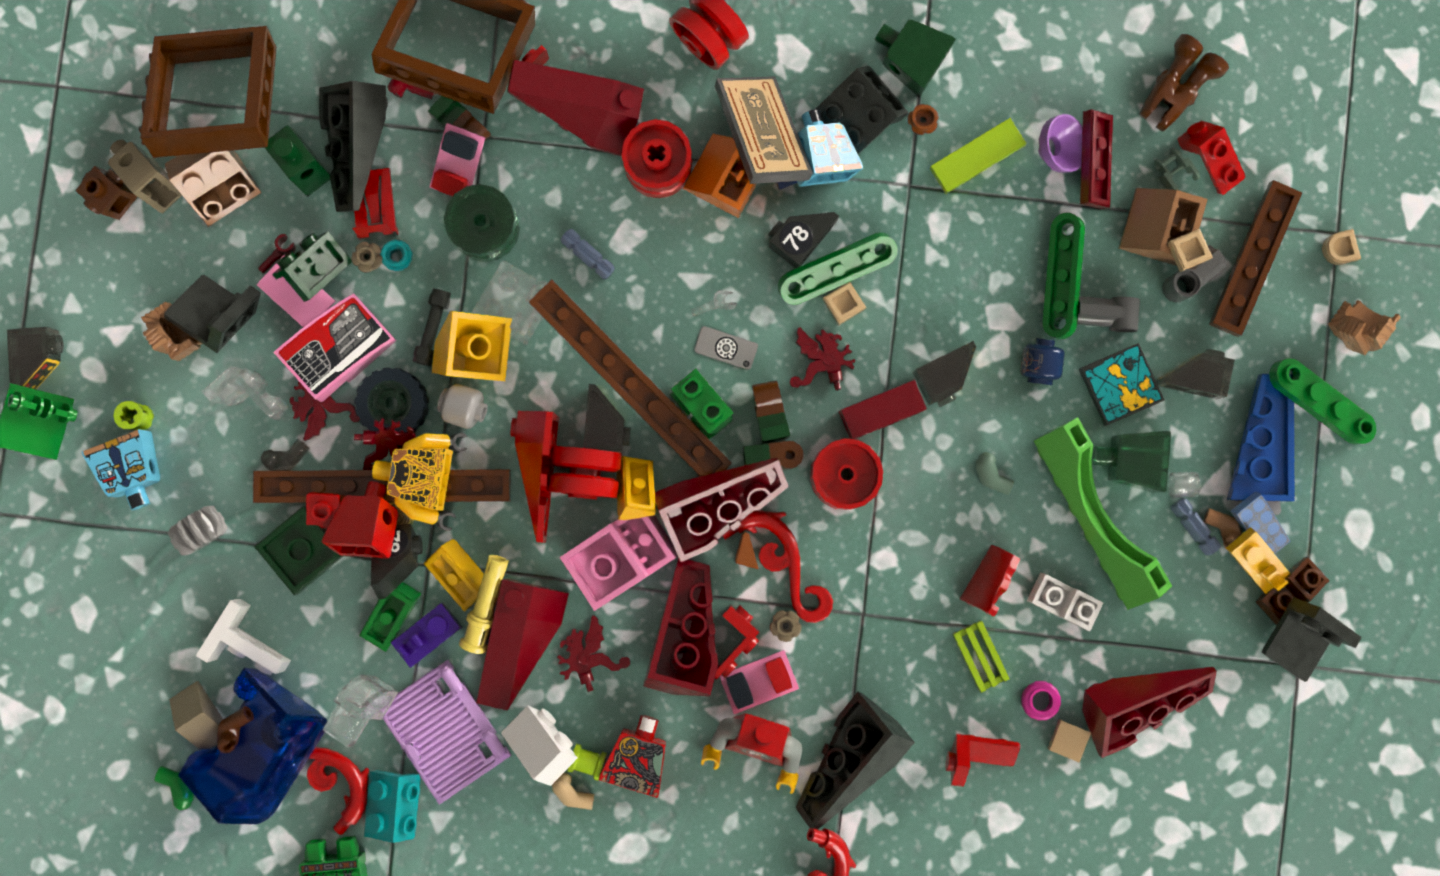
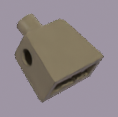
M121 139L111 145L110 153L113 156L109 159L108 165L134 195L162 214L182 196L169 180L166 171L133 142L127 143Z

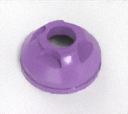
M1068 114L1054 116L1046 121L1038 139V153L1052 170L1059 173H1068L1079 169L1082 161L1083 127L1078 120ZM1049 139H1051L1055 145L1054 155H1052L1050 151Z

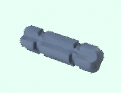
M573 229L567 230L560 239L562 244L569 250L573 249L572 252L591 269H596L595 273L602 279L606 280L615 270L614 265L607 259L603 260V256L587 241L581 240L580 235Z
M1186 498L1179 499L1171 506L1173 513L1176 517H1181L1182 520L1180 522L1193 540L1200 543L1198 546L1205 555H1212L1221 548L1219 541L1215 536L1212 537L1210 535V529L1199 514L1192 511L1193 506Z

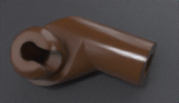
M245 706L220 722L217 733V748L220 752L231 753L237 746L241 727L254 719L253 712L249 707Z

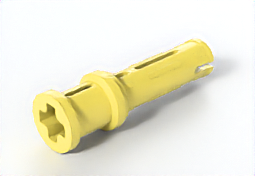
M498 555L488 556L474 609L467 614L466 621L468 625L465 636L459 641V646L465 651L475 654L487 652L488 645L486 641L489 630L492 628L494 608L509 560H506L504 557Z

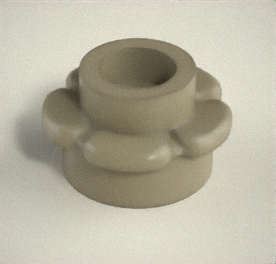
M361 242L355 247L356 251L352 253L351 259L352 263L358 266L360 271L368 273L381 266V248L377 244ZM366 254L370 255L368 260L364 258Z
M778 611L773 616V622L770 623L771 633L783 642H789L793 637H797L802 628L799 623V616L793 611ZM784 623L789 624L787 629L783 628Z

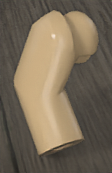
M563 773L552 784L553 792L563 805L592 810L594 794L576 791L571 785L572 777L568 773Z

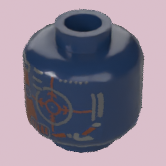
M1036 338L1035 344H1028L1023 348L1020 370L1023 376L1028 377L1027 382L1053 385V380H1058L1062 377L1065 352L1062 348L1054 347L1055 340Z

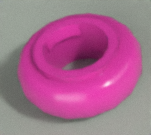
M1035 681L1023 690L1021 705L1030 718L1038 721L1048 720L1059 711L1061 696L1057 688L1051 683ZM1038 692H1046L1050 700L1048 706L1043 710H1036L1032 702L1034 695Z

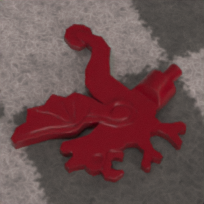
M801 327L797 328L798 340L796 344L800 347L801 354L806 355L808 359L816 361L809 364L803 380L796 376L790 379L791 387H805L812 382L816 373L827 371L829 382L834 384L835 391L841 390L840 382L843 381L841 366L845 365L850 370H853L855 367L853 366V363L856 361L855 359L850 361L843 359L846 354L852 353V350H849L850 345H846L845 350L840 352L837 350L839 344L835 341L836 339L841 341V335L827 334L823 329L820 331L821 336L819 334L815 335V339L823 348L822 351L819 349L818 343L811 339Z
M298 382V386H294L295 390L302 389L305 391V395L298 397V402L294 401L293 396L290 398V404L293 405L292 410L295 412L293 418L296 420L300 417V421L303 422L306 420L309 410L313 408V412L308 416V426L303 437L304 441L310 440L313 436L320 435L321 429L326 426L325 420L328 416L325 409L330 413L350 411V420L354 423L360 421L359 416L355 412L356 408L352 404L336 403L331 396L320 402L315 400L300 382Z
M382 418L380 421H374V426L379 431L363 430V434H354V440L363 441V445H376V450L365 456L363 470H372L374 464L371 463L384 459L388 454V450L392 457L394 449H402L405 442L416 438L412 427H407V432L403 430L398 432L394 429L400 427V421L394 422L392 420L390 427L385 428L383 425L384 419Z
M595 615L591 618L590 628L585 637V649L582 645L584 632L581 630L577 634L576 629H572L571 636L566 637V640H562L560 643V648H563L565 644L568 645L566 651L570 652V657L564 659L561 655L557 656L560 659L558 664L568 663L570 665L568 670L559 674L564 675V679L567 680L571 672L576 671L581 685H586L587 692L594 690L591 683L594 681L591 668L603 665L611 671H619L622 668L626 669L631 664L628 657H622L619 660V664H615L603 653L593 654L601 648V642L604 640L602 635L604 627L599 625L598 618Z

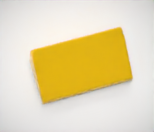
M622 456L621 470L616 472V480L619 482L617 499L618 520H630L655 515L653 461Z
M451 539L441 545L423 564L465 612L477 600L484 573L455 539Z

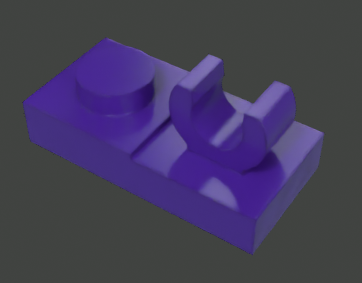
M440 603L393 640L391 644L411 668L463 627L446 605Z

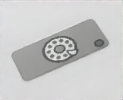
M706 326L701 328L695 346V352L747 370L751 369L758 349V344Z

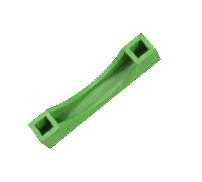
M1077 417L1034 440L1039 456L1047 464L1053 475L1054 483L1062 491L1071 513L1077 518L1087 542L1092 545L1100 560L1102 569L1110 577L1115 586L1117 596L1123 601L1127 610L1160 598L1172 585L1157 558L1129 541L1105 512L1097 495L1093 480V443L1079 418Z

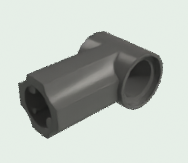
M1209 245L1208 248L1213 258L1180 272L1178 270L1175 274L1168 277L1162 287L1165 297L1169 301L1177 303L1197 294L1201 287L1227 266L1222 253ZM1178 279L1185 283L1186 293L1179 290L1177 286Z
M1080 296L1077 324L1109 327V330L1115 332H1137L1140 299L1125 296L1112 297L1111 299Z

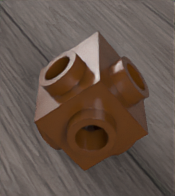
M94 166L91 171L84 175L81 184L75 190L85 199L83 204L89 210L118 220L122 218L137 198L112 168L105 170Z

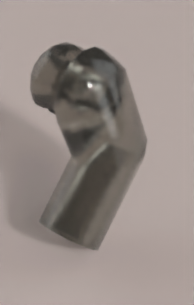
M297 439L288 451H264L260 458L261 463L266 469L271 471H290L296 467L310 450V447L300 439Z

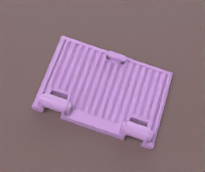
M449 660L376 708L439 805L512 756L508 748L504 747L496 736V730L479 704L476 703L477 701L465 683H461L453 671L455 668ZM440 678H443L451 690L444 694L436 682ZM482 742L486 743L493 754L488 758L479 747V744Z

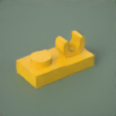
M1251 527L1226 547L1227 551L1265 594L1273 588L1279 591L1288 584L1285 578L1290 572Z

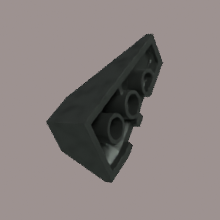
M349 81L319 88V120L321 129L327 130L329 144L324 148L326 157L332 158L334 167L330 174L336 212L359 211L386 119L388 107L386 85Z
M857 692L838 715L834 723L837 729L830 744L825 743L821 751L824 757L817 771L811 773L796 805L797 811L809 828L819 829L894 768L915 743L897 720L861 692Z

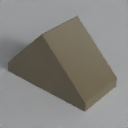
M196 681L169 699L175 731L205 753L217 745L218 727L223 718L200 682Z

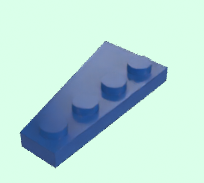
M1260 374L1257 377L1227 500L1244 501L1256 491L1262 494L1265 501H1295L1294 402L1273 387L1269 374Z

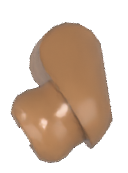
M1210 508L1207 510L1203 521L1205 524L1219 528L1225 548L1243 534L1235 517Z

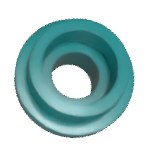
M391 240L382 247L380 256H382V263L386 268L391 271H402L411 264L413 253L410 246L404 241ZM396 251L402 252V258L399 261H393L392 255Z

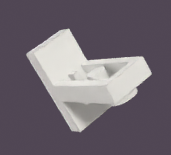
M242 599L230 600L196 656L206 663L215 661L225 646L229 645L227 648L229 652L240 658L247 656L255 661L254 666L265 674L271 675L272 673L284 672L291 662L290 659L238 628L251 605Z

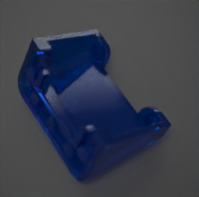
M244 667L234 683L233 691L238 698L244 700L239 709L245 706L249 707L253 712L254 719L241 727L239 742L231 753H222L218 750L217 746L214 750L204 749L196 751L187 758L178 774L180 779L218 824H260L268 820L279 807L328 726L327 719L310 704L260 670Z

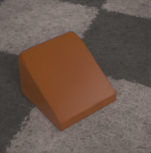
M744 532L741 534L734 561L736 564L759 569L750 535Z

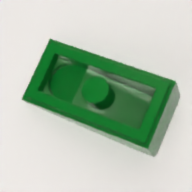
M402 582L385 599L377 601L359 636L387 652L391 642L396 638L414 609L421 593Z

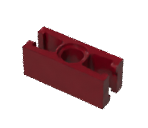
M913 380L841 409L838 413L849 439H857L927 410L916 381Z

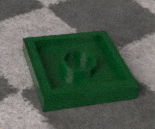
M302 506L254 546L294 596L302 592L344 557L321 542L326 532L325 528L316 525H306V506Z

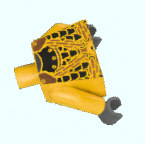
M425 433L405 442L402 449H394L391 462L376 460L372 469V477L375 480L388 481L387 495L394 497L395 505L410 519L431 525L436 524L439 528L450 531L452 528L443 525V519L446 516L454 518L456 516L444 510L452 454L453 452L458 453L467 450V448L457 447L456 439L457 437H467L465 433L453 434L450 437L447 434Z

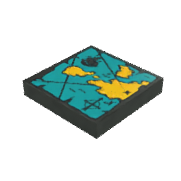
M1139 343L1079 368L1104 426L1165 401Z

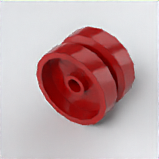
M689 0L690 8L680 7L669 18V24L680 41L693 55L713 70H718L729 59L728 49L738 50L749 39L747 28L724 0Z
M649 120L633 128L624 140L621 156L627 179L636 191L647 197L664 198L674 195L685 186L691 175L692 151L689 139L681 128L669 121ZM656 157H660L663 159L662 161H660L659 159H655L652 162V160Z
M844 438L831 442L817 453L811 464L809 479L813 492L822 503L833 509L851 510L865 506L876 497L882 486L883 467L880 457L871 446L860 440ZM844 468H849V474L853 475L850 480H844L841 477V471Z
M552 446L550 462L556 467L569 468L570 473L550 474L547 491L568 494L567 497L597 500V497L618 499L619 482L614 478L600 477V472L616 473L621 470L622 453L588 448Z

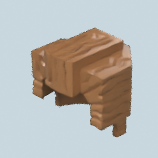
M1359 300L1356 301L1353 307L1351 303L1344 301L1328 325L1333 334L1343 341L1347 349L1366 355L1368 351L1382 349L1383 345L1395 331L1396 322L1401 317L1399 314H1395L1394 317L1382 316L1367 308Z
M164 302L159 307L151 310L150 313L141 317L148 328L143 332V335L146 336V340L152 345L153 350L168 354L172 360L181 361V359L201 348L200 345L202 343L164 318V312L172 305L171 303Z

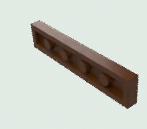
M1275 180L1269 182L1209 325L1236 337L1242 336L1302 192Z

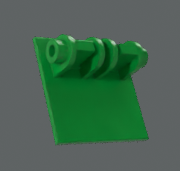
M9 383L0 414V448L57 460L67 423L69 421L74 422L77 418L78 411L72 407L74 399Z

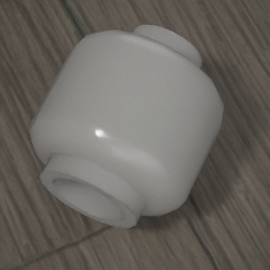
M459 383L453 384L449 389L445 388L439 397L437 410L441 412L443 421L465 429H471L478 421L482 422L488 409V405L484 403L481 391Z

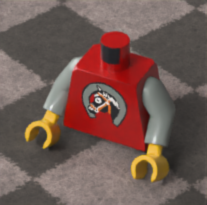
M746 713L733 718H725L719 723L710 744L705 745L703 748L702 766L705 761L711 760L714 761L713 769H718L722 750L728 749L781 766L783 769L778 777L776 789L779 790L781 784H786L791 788L790 794L794 793L799 778L797 771L802 755V744L792 737L789 727Z

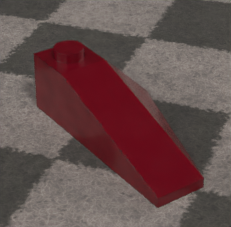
M513 60L507 92L536 112L543 113L558 123L557 126L563 130L570 131L582 139V142L590 148L621 156L623 142L629 132L635 128L639 119L644 88L609 78Z
M776 457L678 482L655 492V503L680 561L683 562L711 550L719 543L718 539L731 529L733 531L742 525L741 521L754 510L759 511L789 486L780 462Z
M678 558L643 684L644 687L673 695H711L718 667V657L714 636L715 623H713L712 613L713 599L710 565L689 559L681 562Z
M509 578L502 580L477 704L506 711L509 710L532 670L562 625L569 593Z
M1204 667L1112 678L1102 683H1095L1088 689H1085L1082 712L1098 755L1104 758L1131 746L1138 741L1137 734L1149 726L1153 730L1163 725L1162 720L1175 710L1181 713L1211 694L1214 689L1217 670L1214 667Z

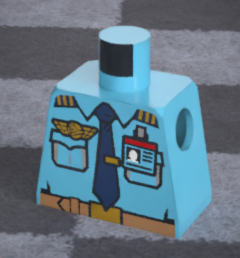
M818 109L807 111L801 116L805 127L797 134L813 174L810 180L797 181L799 187L845 182L863 169L862 162L844 125L841 123L824 124Z
M138 429L82 451L84 459L108 497H122L126 495L131 510L140 509L150 504L145 487L160 481L151 431Z

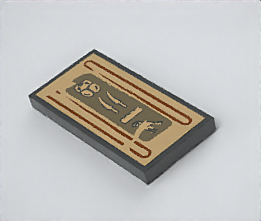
M775 76L717 78L714 87L750 184L810 180L813 172Z

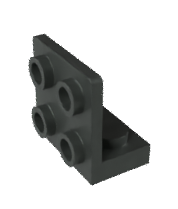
M870 66L857 68L816 108L820 111L824 124L841 123L844 125L858 155L890 124L901 121L909 113Z
M201 275L164 312V318L218 353L256 313L261 292L250 285L242 294L237 292L234 295L207 276Z
M1293 597L1263 647L1262 654L1298 679L1306 682L1329 644L1340 647L1343 643L1356 648L1362 637L1321 607Z

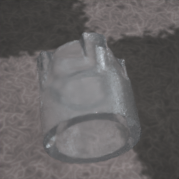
M1170 473L1168 489L1171 498L1198 497V493L1201 490L1199 473Z

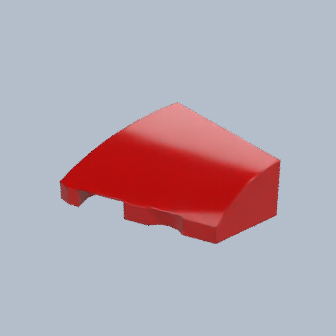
M991 545L961 595L960 600L995 617L999 610L995 603L1007 591L1020 558L1006 550Z

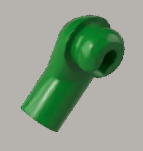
M161 766L155 775L154 781L170 787L173 805L176 809H188L194 800V791L190 778L185 774Z

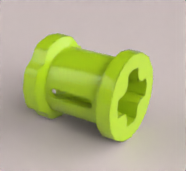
M124 401L116 406L113 417L115 423L122 429L147 430L152 425L154 414L149 406L133 401Z
M576 743L573 752L577 759L568 768V772L579 771L591 775L594 780L599 781L607 753L603 751L601 754L583 749L581 744Z

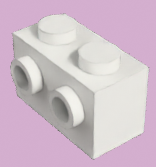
M527 706L501 734L532 779L551 786L575 762L577 756L571 749L573 746L571 740L554 726L556 723L554 717L545 709L538 710Z

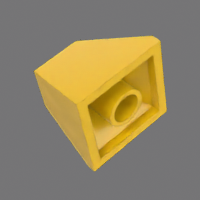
M450 311L435 340L432 373L453 377L505 381L512 318Z

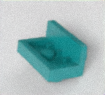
M381 770L370 771L364 837L391 843L415 838L420 794L419 774L401 775Z

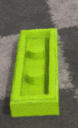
M1009 118L931 165L929 169L944 193L948 194L1022 149L1027 143L1012 119Z

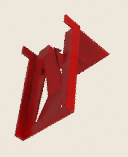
M390 168L370 171L364 191L371 219L370 224L381 222L378 198L379 176H381V213L383 224L368 226L367 210L363 196L359 211H354L356 227L352 228L359 240L361 238H368L369 233L382 232L384 235L396 232L399 235L396 226Z

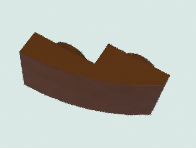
M1309 557L1303 558L1288 570L1290 574L1285 578L1288 584L1281 590L1277 591L1273 588L1267 594L1263 593L1255 601L1276 625L1293 597L1310 602L1330 581Z

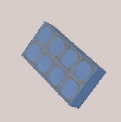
M1255 491L1231 510L1243 532L1251 527L1259 534L1274 554L1291 542L1262 494Z

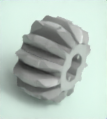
M206 506L171 526L167 534L171 539L170 542L175 549H178L181 555H189L224 535L228 527L224 522L225 519L214 506Z

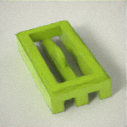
M980 620L952 633L980 693L990 687L997 686L1001 682L1010 680L983 621ZM977 629L999 674L996 677L973 632ZM962 636H968L988 678L987 681H982Z

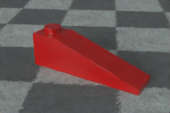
M518 411L517 418H512L510 435L515 437V447L536 542L546 543L552 493L547 491L549 475L554 473V465L550 462L552 446H557L560 417L554 412Z

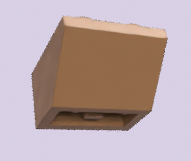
M234 150L179 155L165 163L171 183L208 227L261 194V190Z
M1135 189L1118 249L1177 266L1167 243L1200 228L1208 199L1179 190Z

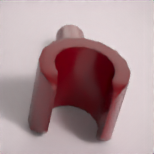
M391 79L387 86L388 90L399 98H402L406 90L431 100L434 96L432 92L395 79Z
M286 234L277 236L274 242L276 249L258 267L259 271L265 273L283 255L290 252L295 253L296 246L294 243L286 249L281 248V245L288 239Z

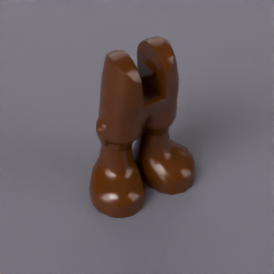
M1181 34L1174 44L1175 58L1171 66L1157 76L1156 84L1146 98L1139 113L1146 120L1156 110L1160 101L1167 104L1169 109L1161 116L1160 121L1156 125V128L1160 131H1165L1180 117L1188 106L1194 104L1199 88L1206 81L1220 79L1229 69L1228 63L1222 57L1211 52L1206 53L1198 61L1188 79L1183 84H1180L1182 75L1203 52L1202 44L1191 35Z

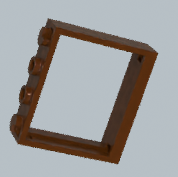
M398 0L371 54L375 73L494 114L509 83L513 60L520 59L535 27V6L530 5L524 0H449L516 24L489 83L393 50L418 1Z
M267 26L154 36L152 53H149L150 71L149 75H146L145 78L147 88L146 99L142 101L143 121L142 126H139L138 129L141 133V144L147 147L153 158L268 147L277 47ZM251 57L244 123L166 130L175 64Z

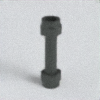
M432 289L428 304L431 305L421 344L420 346H415L413 362L431 367L434 350H432L443 309H448L451 293L440 289Z

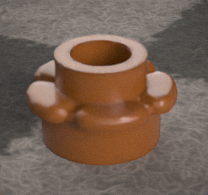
M920 104L914 108V111L909 113L908 124L912 126V131L918 135L930 134L936 130L938 126L936 122L939 116L933 107ZM924 117L926 119V122L923 123L920 121V119Z

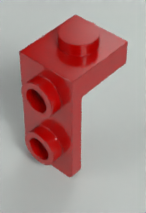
M1201 120L1191 125L1187 132L1177 139L1181 149L1201 156L1218 194H1226L1245 179V173L1224 127Z
M730 604L722 613V616L744 637L718 665L715 680L720 675L726 678L738 665L734 660L743 651L747 655L759 642L756 636L760 632L750 623L754 617L741 605L735 609Z
M956 734L951 752H947L945 763L946 771L951 772V785L964 787L970 770V761L1014 766L1020 751V743L1005 739Z

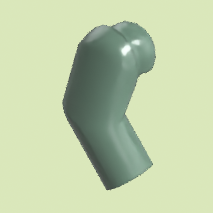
M984 452L979 455L975 468L982 485L1009 495L1014 481L998 474L995 464L996 458L993 454Z

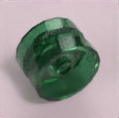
M482 184L466 186L455 193L446 206L444 215L446 233L453 244L472 260L482 262L499 260L510 253L517 243L520 232L518 215L505 194L496 188ZM483 220L486 224L479 227L478 224Z

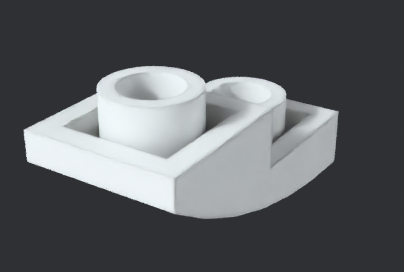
M1041 572L1027 599L1028 602L1087 631H1091L1103 605V602Z

